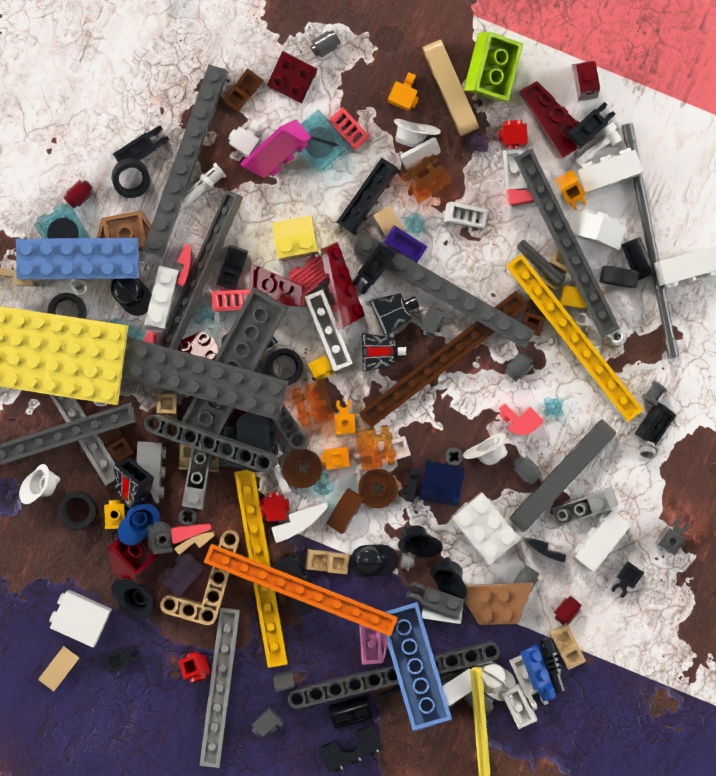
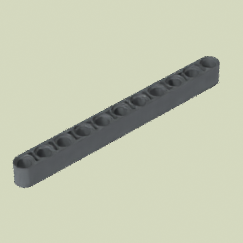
M485 641L433 654V657L438 663V674L494 661L499 657L500 651L495 642ZM488 646L495 648V653L491 656L485 654V649ZM474 651L476 653L475 659L467 660L465 658L466 653ZM449 656L457 658V662L454 665L446 663V659ZM394 664L294 688L289 693L288 702L291 707L298 709L397 685L399 681L398 678L391 679L388 676L391 670H395ZM371 675H378L380 681L377 684H372L369 682V677ZM357 679L361 685L359 688L354 689L349 685L350 681ZM333 684H338L342 689L339 693H333L330 687ZM319 689L322 692V696L314 698L311 695V691ZM300 694L303 700L296 703L292 700V696Z

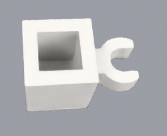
M253 120L247 131L240 126L237 130L233 129L228 137L230 140L229 145L248 157L260 143V139L254 136L261 126L260 123Z

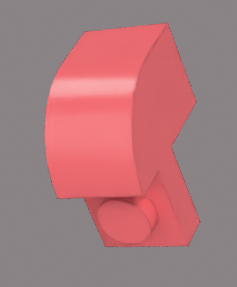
M506 403L498 408L501 411L500 417L506 423L511 422L506 429L514 434H530L544 422L531 407H528L519 417Z

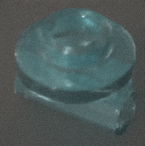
M205 304L201 305V311L195 318V323L200 325L205 319L212 323L215 320V312L212 310V307Z
M322 472L319 482L314 485V491L319 495H328L334 489L333 484L328 482L329 474L327 472Z

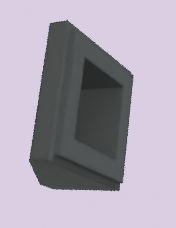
M292 670L273 675L275 691L279 692L295 687L296 683Z

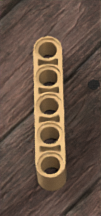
M441 39L422 47L459 135L463 136L479 129L477 120Z

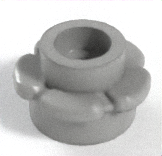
M646 441L639 445L640 455L644 458H654L658 452V448L655 447L653 442Z
M410 552L401 554L400 567L401 569H406V571L414 567V556H411Z

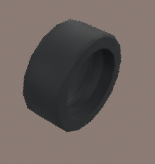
M127 158L121 160L112 170L111 179L114 189L125 198L139 197L150 186V176L147 167L137 159ZM127 168H136L142 173L143 177L139 186L128 189L120 184L119 175Z
M602 266L600 282L620 287L637 288L639 272L620 267Z
M67 292L58 294L52 298L48 305L47 313L56 314V307L60 302L71 300L78 306L79 314L77 318L86 319V305L75 294Z
M278 349L268 357L266 373L267 375L279 378L273 371V363L282 355L290 356L296 363V371L292 377L284 380H288V385H291L301 377L303 361L291 349Z
M74 492L66 495L61 500L58 507V515L66 527L73 530H81L90 526L95 521L97 505L89 494ZM81 499L88 504L89 515L85 521L74 522L68 518L66 508L72 500Z

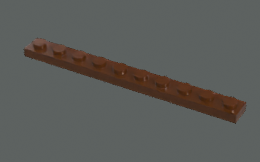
M515 291L494 308L514 318L527 308L528 305L518 292ZM476 321L359 413L372 428L495 331Z

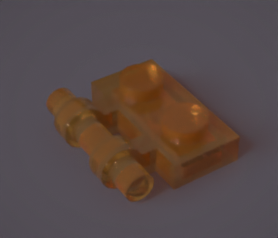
M434 154L428 158L424 157L421 163L413 168H408L407 172L401 176L405 183L411 178L415 182L409 186V189L419 204L453 182L442 165L436 169L433 167L432 164L438 161ZM427 169L429 173L420 179L417 174Z
M325 381L306 385L307 394L303 395L301 394L300 387L292 389L294 395L292 397L293 403H296L299 413L297 417L301 421L302 428L310 426L309 417L314 416L315 424L335 419ZM309 399L312 411L306 412L303 402Z
M388 425L380 427V434H376L375 428L354 432L361 468L364 472L383 467L381 459L387 458L388 465L396 464V452L391 442V439H393L392 432H389ZM378 442H384V451L379 450Z

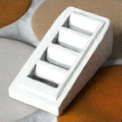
M448 202L446 204L444 222L485 229L488 209ZM454 208H456L455 217L452 218V217H453ZM461 210H464L463 219L460 220ZM469 211H472L471 221H468ZM477 212H479V222L475 223Z

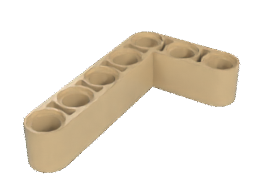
M231 529L225 531L221 536L218 547L236 553L240 541L238 532ZM227 534L235 536L236 541L234 544H228L225 541ZM212 567L202 603L169 594L162 599L160 603L161 610L166 614L203 625L213 624L218 617L230 573ZM216 572L224 574L225 579L223 582H217L214 579ZM209 592H217L219 599L217 601L210 600ZM168 599L173 600L175 608L168 609L165 606V601ZM186 605L193 606L194 613L191 615L186 614L184 607ZM206 610L211 611L214 615L213 619L206 620L203 617V612Z

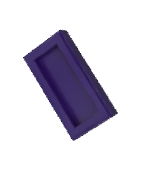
M395 225L383 241L416 263L428 247Z

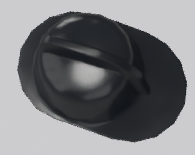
M139 278L113 279L110 287L111 294L126 312L134 316L144 315L148 312L152 294Z
M420 525L403 526L402 539L398 542V548L401 551L410 552L423 558L436 556L442 551L443 545L441 541L430 536L424 527Z
M362 545L353 551L350 562L353 570L361 576H385L392 573L397 567L398 556L395 550L388 545Z
M446 557L439 565L431 568L430 574L441 592L461 599L466 597L467 588L462 580L463 569L458 563L452 561L450 557Z
M124 578L118 579L112 584V596L120 605L139 617L148 616L152 612L155 599L149 586L141 583L136 584Z

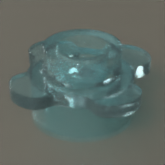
M546 397L544 399L545 416H561L563 414V399L561 397L556 399Z

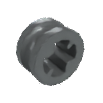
M184 508L179 513V521L183 525H192L197 520V512L193 508ZM185 511H187V513H189V511L192 512L191 517L193 520L191 522H189V520H187L186 522L183 519L185 517V515L183 514Z

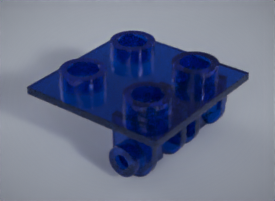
M426 460L419 499L458 507L465 467Z

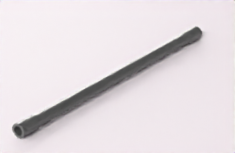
M633 123L622 125L626 148H631V151L636 150L638 155ZM639 175L633 177V183L647 253L654 268L653 263L659 262V256L643 176ZM655 273L652 275L665 338L667 358L680 357L677 341L674 336L665 286H659Z

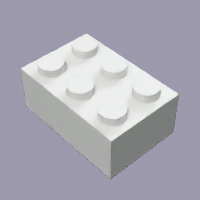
M482 492L451 516L489 564L493 563L521 540Z

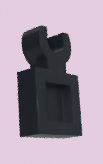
M411 468L408 485L404 484L402 496H405V501L413 503L420 471L418 468Z
M627 561L616 576L620 579V582L615 583L611 587V591L615 592L617 588H622L620 597L624 598L627 594L626 588L630 586L633 589L644 572Z
M136 645L130 646L126 652L121 647L102 655L110 674L128 667V660L136 661L141 657L140 655H131V650L136 649Z

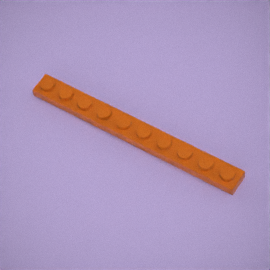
M213 544L210 545L204 560L205 564L390 637L398 619L396 616Z

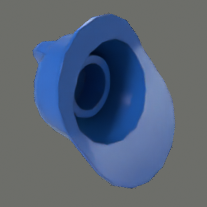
M139 504L131 507L118 527L117 532L120 541L125 545L131 546L141 542L148 535L147 525H154L155 522H159L160 517L157 508L151 504Z

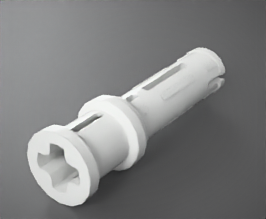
M216 163L213 164L214 167L206 174L202 173L199 177L200 180L186 191L179 212L208 188H214V184L222 177L225 178L227 176Z

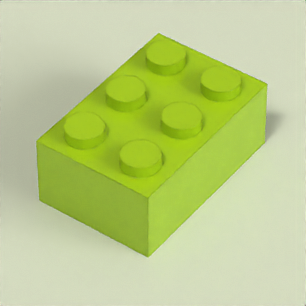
M492 32L478 33L464 91L496 102H509L523 43Z

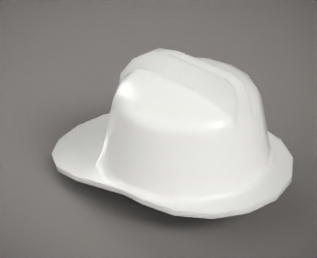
M403 119L394 120L395 124L398 125L395 140L406 146H418L423 143L427 135H437L441 132L438 128L431 125L412 123Z
M499 433L489 437L482 443L465 451L463 457L466 459L478 458L486 465L497 463L507 455L504 444L506 435Z
M45 464L39 465L36 470L26 477L20 487L19 497L21 502L31 504L39 497L51 496L55 491L56 485L60 482V478L49 471Z
M492 661L476 665L475 667L482 669L484 693L498 701H505L501 693L516 685L513 675Z

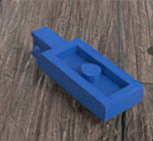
M538 644L521 651L520 654L533 689H537L542 701L555 698V691Z

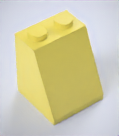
M311 215L272 223L277 256L280 262L319 254Z

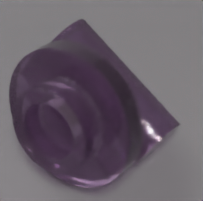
M481 132L470 135L468 150L488 152L489 138Z

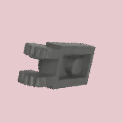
M411 583V589L423 594L424 597L408 593L407 600L413 603L417 602L422 608L458 620L464 599L430 587L426 588L423 584Z

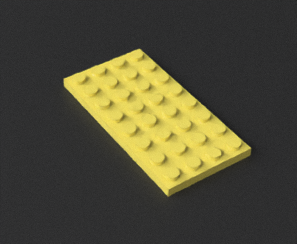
M0 306V387L118 405L128 325Z

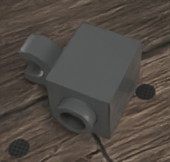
M679 517L674 520L673 529L666 526L655 542L673 555H676L686 540L680 534L687 531L690 526L686 523L683 528H680L678 526L681 520Z

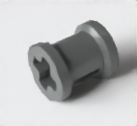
M653 380L652 386L646 394L642 395V398L650 404L657 406V401L663 393L667 392V389Z
M456 447L449 448L445 452V460L450 465L455 466L462 462L463 454ZM457 451L458 460L455 461L453 459L452 461H450L449 453H455Z

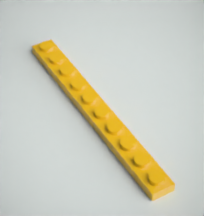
M520 254L506 265L507 269L625 420L629 422L641 413L643 408L526 258Z
M248 470L236 471L234 474L249 559L270 567L271 563L255 472ZM253 583L267 666L270 668L287 665L276 592Z

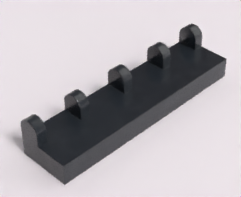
M381 158L336 223L356 236V230L363 220L366 221L368 219L366 217L374 204L378 205V199L386 188L389 189V183L395 174L399 175L401 171L395 165Z

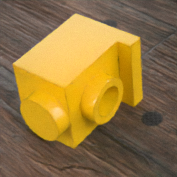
M326 355L308 363L316 382L334 374Z
M109 500V504L104 505L105 529H117L121 521L126 517V505L121 503V500ZM112 511L118 512L117 518L111 516Z

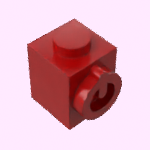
M522 120L503 121L501 130H498V141L502 142V147H507V150L519 149V146H526L528 144L527 123L523 124Z
M280 492L268 493V497L260 499L262 518H266L267 522L287 519V511L290 510L289 498L285 499V495H280Z
M193 652L187 654L186 658L179 660L183 679L189 680L190 684L202 682L207 679V675L211 674L206 655Z

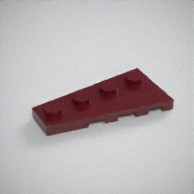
M538 81L521 90L519 94L560 158L563 159L576 151L578 148L566 135L580 122L576 121L565 107L558 104L555 98Z
M335 242L320 250L325 274L330 278L328 288L329 293H333L335 304L332 305L333 312L337 313L339 322L336 323V327L339 330L364 317L365 314L338 242Z

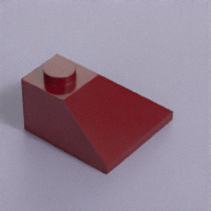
M118 538L108 547L113 572L120 579L124 578L131 581L160 555H153L148 548V540L146 538L132 546L125 545Z

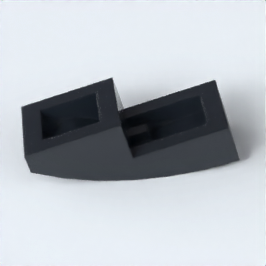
M229 245L216 285L236 290L249 252L248 250Z
M527 538L526 542L539 553L565 563V553L547 550L548 542Z

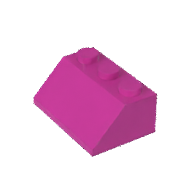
M297 119L280 126L241 165L263 178L269 175L274 177L282 170L280 168L281 165H287L295 158L293 154L297 151L300 153L308 146L307 142L312 137Z

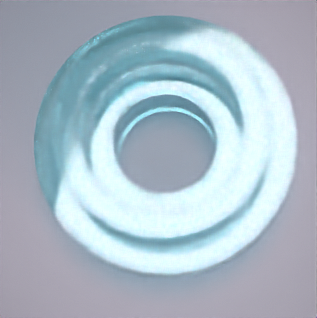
M418 213L410 214L405 221L406 228L412 233L421 232L425 226L424 217ZM413 220H418L419 225L417 227L412 226L411 222Z

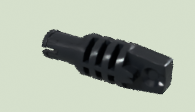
M550 637L540 639L542 647L540 652L549 673L552 687L555 693L565 691L566 688L564 687L561 675L563 668L557 646L553 645Z

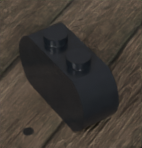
M250 412L243 414L236 423L238 441L268 451L275 456L278 455V445L274 440L276 427L272 423V419ZM248 451L244 453L245 459L248 461L251 459V454ZM264 457L263 465L269 467L270 462L268 458ZM243 466L248 471L260 472L249 467Z

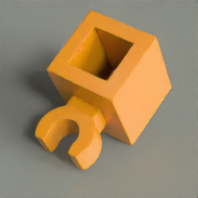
M408 72L404 84L396 81L387 102L406 111H410L411 107L415 108L419 97L416 96L418 91L411 88L416 75Z
M573 170L555 179L568 205L571 204L574 210H577L575 204L578 201H582L584 206L587 205L584 198L586 194Z
M350 399L347 400L348 405L345 408L340 406L339 400L336 402V407L340 410V414H334L336 435L356 433L354 413H348L351 407Z
M348 446L324 449V454H320L322 466L326 465V470L350 467Z

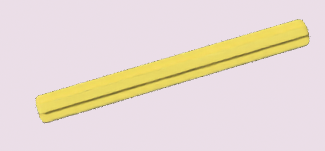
M473 667L470 674L479 776H490L482 669L480 667Z

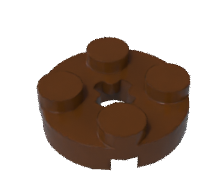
M294 450L284 461L283 474L290 485L298 488H309L319 481L322 474V463L319 456L311 450ZM298 464H307L306 470L308 472L306 474L303 472L299 473L297 471L299 469Z
M380 468L367 471L360 478L358 484L359 495L365 498L363 502L372 508L388 506L394 501L398 491L396 480L392 474ZM377 483H381V487L384 488V490L379 491L378 494H375V490L372 489V486L377 485Z

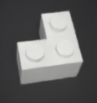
M582 209V212L574 210L569 222L575 237L593 241L603 247L620 250L627 229L620 225L621 221L609 218V215L597 212V215H595L593 211Z

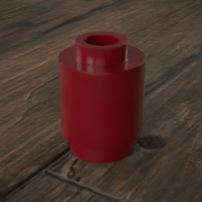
M79 179L66 191L64 199L72 208L80 207L93 195L91 191L93 187L88 181H81Z
M570 595L554 611L556 616L554 618L562 625L565 623L569 625L581 611L582 604Z

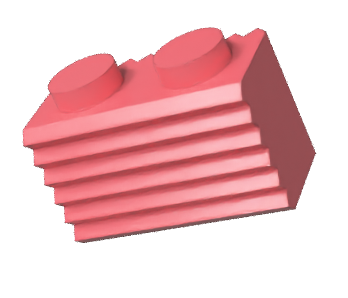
M312 255L305 261L306 265L300 269L297 266L289 272V280L306 287L305 296L329 279V276L325 274L323 259L320 255L317 257Z

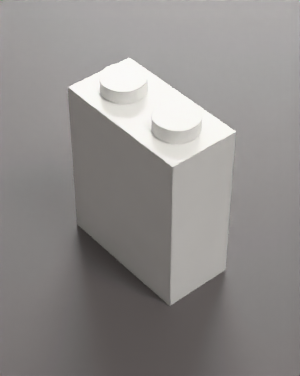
M71 590L62 593L57 604H60L57 612L54 611L49 620L52 623L50 628L94 648L112 609Z

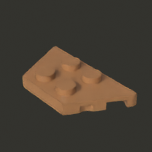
M141 210L101 218L96 238H139V251L141 252L152 224Z
M533 583L466 585L467 595L464 598V602L479 625L518 624Z

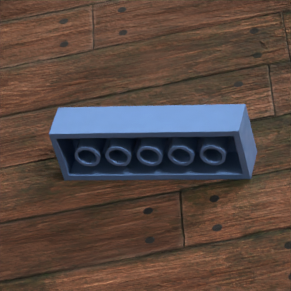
M139 238L16 239L17 279L140 278Z
M418 603L386 611L385 613L398 617L391 637L387 635L385 637L413 732L451 722V714Z

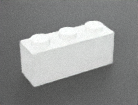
M631 148L620 151V155L613 158L612 155L600 158L601 162L593 164V162H588L581 165L582 169H579L578 172L585 193L588 194L644 174L636 150L631 151Z
M715 246L653 263L659 286L667 285V288L679 285L678 281L685 280V283L697 280L696 276L703 275V278L715 275Z
M159 266L145 324L163 329L167 328L178 285L176 282L181 273L179 270Z
M612 510L602 513L598 519L600 523L596 528L594 526L591 527L586 534L588 538L584 543L580 542L574 549L575 554L573 556L593 572L596 571L631 526Z

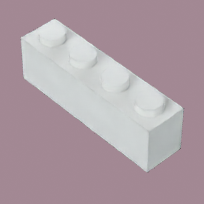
M320 290L305 296L334 371L352 365L353 363L341 333L337 330L336 321L324 291Z

